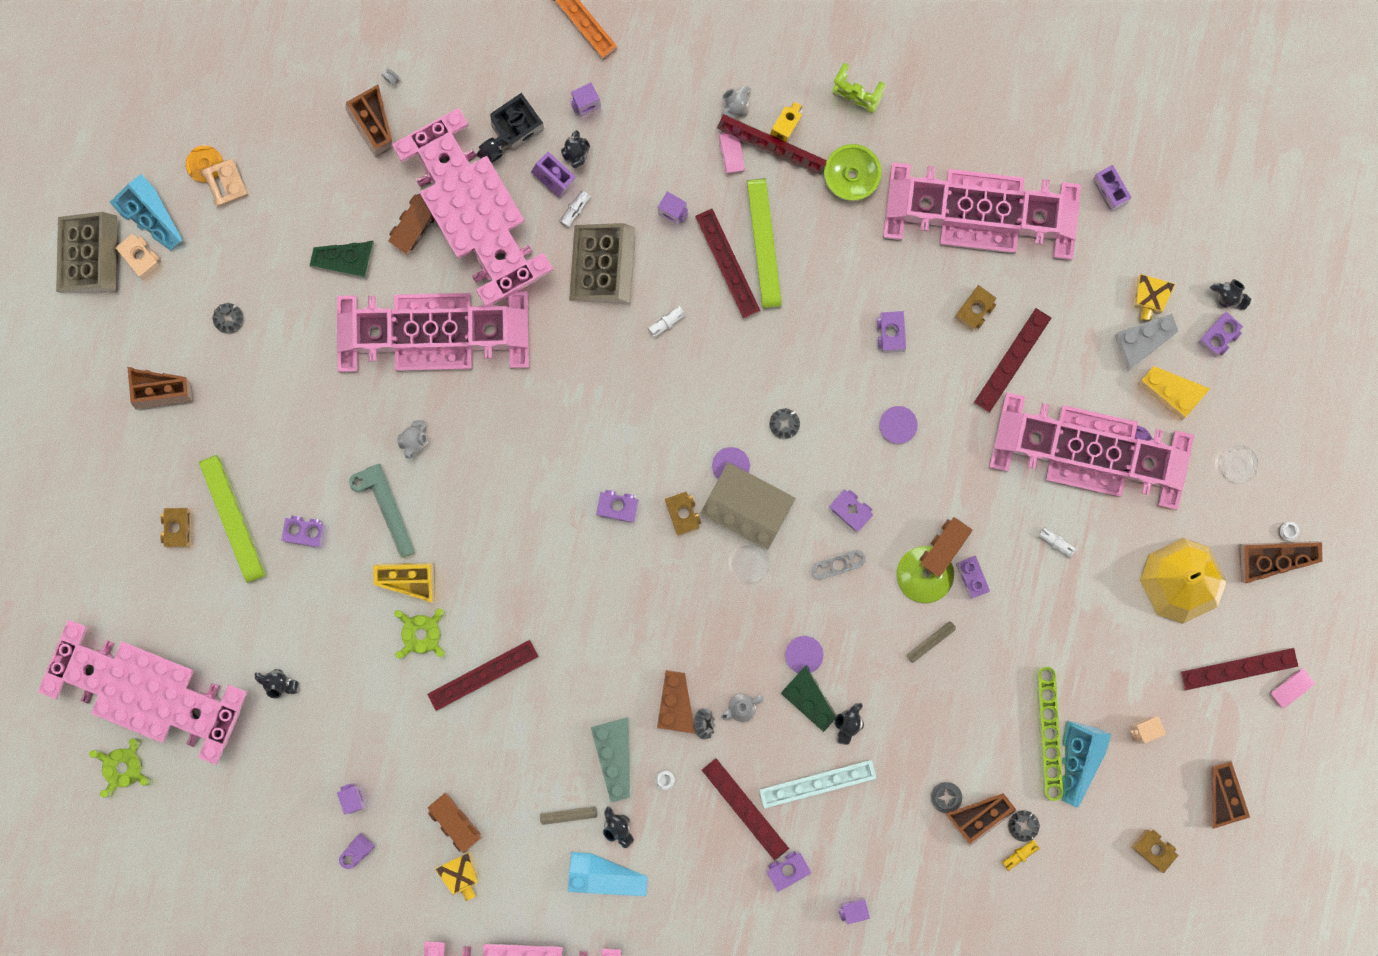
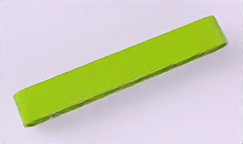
M766 178L747 180L763 309L781 307L782 301Z
M216 454L199 461L205 481L246 583L264 577V569L218 455Z
M1043 667L1038 670L1036 675L1043 793L1046 799L1057 801L1063 795L1056 673L1051 667ZM1044 670L1049 671L1051 674L1049 681H1045L1041 677ZM1046 689L1052 693V698L1049 701L1045 700L1042 696L1043 691ZM1046 709H1050L1053 712V717L1050 720L1044 717ZM1048 728L1054 731L1052 739H1047L1045 736V731ZM1048 748H1053L1056 752L1055 757L1052 759L1046 756ZM1050 767H1054L1057 771V775L1054 778H1050L1047 775V770ZM1051 787H1056L1058 790V794L1054 798L1048 794Z

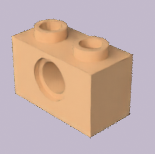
M131 234L115 248L143 280L160 266L157 262L159 257L153 250L150 252L145 247L147 243L141 236L137 237ZM143 251V257L139 260L135 259L136 253Z
M1158 716L1132 725L1133 730L1130 731L1134 741H1138L1139 744H1145L1166 735Z

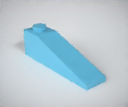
M142 174L131 181L110 201L111 205L126 220H133L137 223L139 229H145L150 232L153 239L169 250H172L182 241L155 188Z
M1068 721L1063 737V746H1065V758H1063L1065 775L1062 777V801L1074 807L1080 806L1107 752L1111 738L1110 733L1096 727Z
M571 852L568 892L646 896L647 876L592 853Z

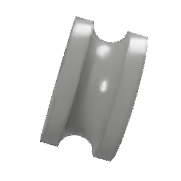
M386 68V73L381 74L393 86L396 85V80H400V77L389 68Z

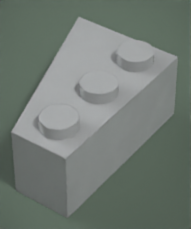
M1172 314L1117 332L1115 338L1127 371L1178 332Z

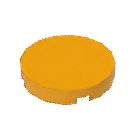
M201 145L189 153L186 158L185 167L187 173L194 181L208 183L201 170L224 161L216 149L211 146ZM212 172L214 179H218V172Z

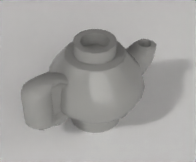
M745 85L739 88L738 91L734 89L727 90L722 96L724 109L721 117L725 114L735 119V116L745 115L748 112L749 99L747 93L750 92L751 88Z
M424 420L413 421L411 426L398 436V446L404 449L405 458L413 459V454L419 453L427 443V436L422 432L426 426Z
M735 694L729 701L728 710L721 715V718L723 720L733 718L739 722L749 721L755 714V704L761 703L763 696L758 695L752 699L747 694Z

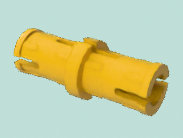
M1031 840L1022 848H1017L1015 853L1001 862L1009 872L1019 863L1026 862V859L1040 850L1034 840Z

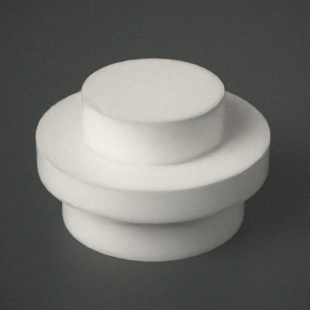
M1286 522L1280 528V535L1284 540L1293 541L1299 536V527L1294 522Z
M670 771L659 772L656 776L657 786L662 790H668L673 787L675 783L674 775Z

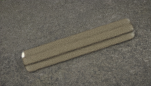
M951 621L913 649L907 654L909 661L914 663L956 630L955 625Z
M593 806L541 813L540 822L542 825L596 818L597 809Z

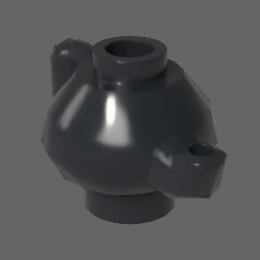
M576 130L572 133L571 137L567 138L564 144L565 147L561 149L563 158L568 162L570 161L573 168H578L585 164V158L590 148L588 140L581 138L579 131Z
M1233 279L1231 282L1223 284L1214 283L1210 286L1211 290L1218 292V302L1225 308L1237 306L1239 309L1245 310L1252 302V299L1243 293L1245 287L1238 280Z
M274 669L266 675L258 672L254 674L255 680L263 686L267 696L270 698H279L283 693L296 694L298 692V681L288 679L280 669Z
M855 703L850 709L836 716L835 726L839 729L837 737L839 744L848 745L851 742L852 736H855L863 729L864 722L859 715L863 707L862 703Z
M607 806L604 811L606 820L603 835L607 840L611 842L618 840V843L623 848H628L634 842V838L630 833V820L625 815H614L611 807Z

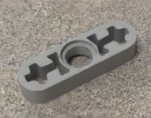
M855 550L817 562L812 567V575L814 578L822 580L860 568L866 561L865 554L862 551ZM854 554L862 557L860 564L852 562L850 563L851 567L847 568L848 564L844 557L848 556V560L853 559ZM838 559L844 562V568L840 571L835 570L833 567V562ZM830 562V569L833 573L829 574V570L824 571L823 576L815 573L818 569L817 566L825 568L828 567L826 563Z

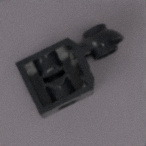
M522 92L490 113L491 126L498 137L495 139L492 137L484 141L479 146L480 150L476 153V156L480 159L487 156L490 162L493 163L503 156L502 150L508 147L513 150L544 129L542 120Z

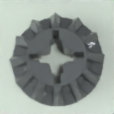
M227 302L220 304L214 310L212 319L214 326L219 331L232 333L242 325L243 314L238 306ZM231 312L230 317L234 320V322L228 320L226 321V323H224L225 319L221 314L228 315V313Z
M784 408L778 409L772 414L769 425L776 437L788 439L798 432L800 420L794 411ZM790 417L788 422L790 427L785 426L784 428L779 430L782 424L780 420H785L786 418Z
M708 708L699 709L695 715L694 728L700 739L711 738V734L714 733L715 718L712 717V711H709Z
M944 782L934 788L931 800L933 806L939 812L948 813L960 807L962 793L955 784ZM945 789H947L948 795L955 796V798L949 800L948 806L945 800L938 799V797L945 795Z
M1018 811L1009 820V831L1018 841L1026 842L1033 840L1039 832L1040 824L1038 818L1030 811ZM1027 819H1029L1027 825L1032 830L1030 831L1025 829L1020 834L1021 826L1017 823V821L1024 823L1025 821H1027Z

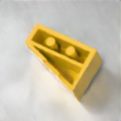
M1153 366L1138 383L1181 420L1189 415L1210 390L1208 387L1156 366Z
M433 562L376 563L373 565L374 585L433 603Z

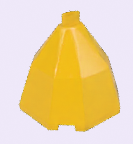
M1182 538L1148 555L1140 582L1157 615L1184 624L1218 607L1227 581L1209 546ZM1194 574L1197 575V577L1194 579L1190 578Z

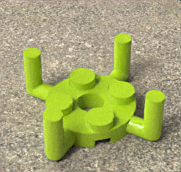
M843 63L834 79L835 86L832 92L848 101L850 99L855 101L856 105L864 107L867 111L873 113L884 95L882 92L886 84L879 81L873 94L864 92V87L860 84L854 83L851 85L846 81L848 77L846 73L850 66Z
M436 609L432 618L426 615H416L409 618L402 611L396 610L394 612L395 617L404 623L401 637L405 645L401 651L395 653L396 658L403 659L410 651L422 654L432 650L438 657L444 658L446 653L438 645L440 629L437 624L444 616V610ZM419 629L426 631V637L423 640L416 638V632Z
M131 738L128 749H115L108 755L98 750H91L89 752L91 758H97L103 762L102 775L109 783L106 790L100 792L101 797H110L116 787H127L136 781H139L142 786L151 784V780L141 774V762L135 753L140 745L139 739ZM121 762L127 765V770L123 774L117 770V766Z

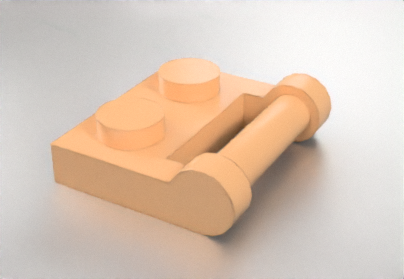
M233 158L201 170L215 199L213 201L215 206L247 194ZM212 172H218L227 194L226 196H221Z

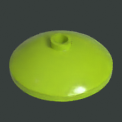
M847 144L837 148L828 157L824 169L825 181L829 189L839 198L848 201L862 200L870 196L878 187L882 173L877 156L870 149L859 144ZM854 172L856 177L850 178L849 173Z
M919 546L909 550L901 558L897 567L896 576L901 591L909 599L918 603H933L940 600L949 592L954 581L952 562L939 579L932 574L929 577L923 576L925 569L919 566L922 562L919 559L925 550L929 552L932 546Z

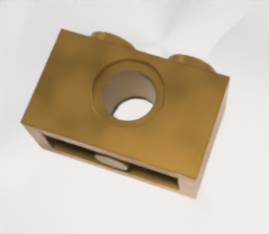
M977 285L954 318L971 331L975 327L979 329L985 321L983 317L986 312L990 314L996 307L994 303L996 297L980 285ZM979 305L982 308V312L979 314L974 313L972 306Z
M686 491L665 499L677 537L699 529L698 525L702 523L699 514H694L692 506H695L692 495L688 496ZM683 508L689 511V516L684 519L678 515L679 510Z
M164 508V513H161V524H164V532H161L160 536L161 543H164L166 548H190V509ZM174 523L179 524V530L176 533L171 532V526Z
M1145 830L1131 848L1158 871L1165 873L1179 856L1175 852L1177 849L1169 842L1166 844L1160 840L1162 836L1155 830ZM1155 844H1158L1161 848L1158 855H1154L1151 851Z

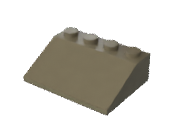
M95 212L58 217L56 292L116 291L117 249L115 247H117V215Z
M625 223L574 226L569 300L630 303L635 227Z
M728 462L700 514L768 550L796 498Z

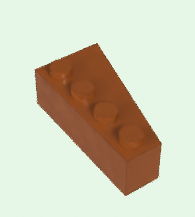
M1319 541L1240 544L1241 582L1245 584L1323 562L1322 542Z

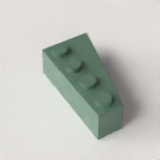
M629 717L591 727L611 803L630 798Z

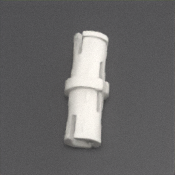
M581 190L575 200L569 203V208L559 221L569 228L577 215L582 213V208L591 196Z
M678 306L666 316H661V319L648 327V330L655 338L667 328L671 329L674 323L686 315Z
M1044 527L1038 535L1039 538L1052 545L1054 550L1058 549L1069 558L1072 557L1077 549L1063 540L1061 535L1057 536L1047 527Z

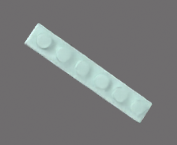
M872 760L767 787L759 791L765 809L877 778Z

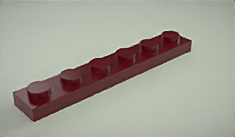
M725 114L722 115L717 129H720L723 133L738 137L743 142H749L758 149L767 150L776 157L785 158L794 165L807 168L812 173L821 174L825 168L827 160Z
M713 208L696 215L695 218L742 318L745 319L760 312L761 310Z
M1035 308L973 404L987 413L991 412L1052 319L1050 316Z
M528 640L433 690L427 695L435 711H438L539 656L531 641Z
M1291 648L1182 671L1180 675L1184 691L1299 666L1295 649Z
M717 758L701 770L774 861L790 849Z

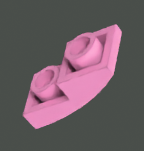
M719 133L720 153H723L724 172L730 173L745 170L738 137Z
M1302 668L1288 677L1286 682L1272 690L1271 694L1280 706L1285 708L1310 689L1315 682L1306 670Z

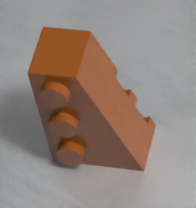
M378 84L347 101L345 108L374 156L391 148L392 138Z
M415 194L411 198L409 209L401 214L399 217L400 223L398 226H394L389 233L391 237L388 242L405 254L413 252L426 234L425 231L429 224L435 221L420 194Z
M127 367L130 402L135 410L192 402L191 384L186 377Z
M955 517L951 520H946L941 527L944 531L940 536L936 535L930 543L933 545L930 551L925 550L919 559L922 561L919 566L937 579L941 577L973 531Z
M666 670L657 728L695 734L685 673Z
M1232 761L1214 765L1212 828H1218L1250 818Z
M447 792L427 807L429 809L428 815L434 822L438 821L442 826L440 828L447 837H451L454 841L453 845L459 852H467L484 837Z
M1002 793L970 806L968 805L945 813V815L970 847L1012 815L1016 808L1005 794Z

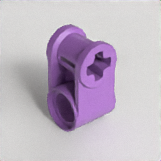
M360 833L340 855L339 863L341 867L345 869L354 868L375 846ZM352 856L353 858L351 859V861L353 863L345 865L344 862L346 860L344 857Z

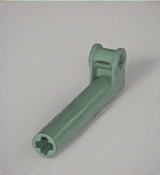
M381 464L373 465L353 474L349 479V485L354 492L359 493L372 488L400 558L414 554L415 551ZM355 479H359V481L363 480V482H361V487L353 485L355 483Z

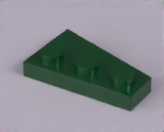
M374 241L313 247L309 266L366 278Z
M807 664L781 692L788 701L823 732L833 723L837 716L819 688L818 682L812 676Z

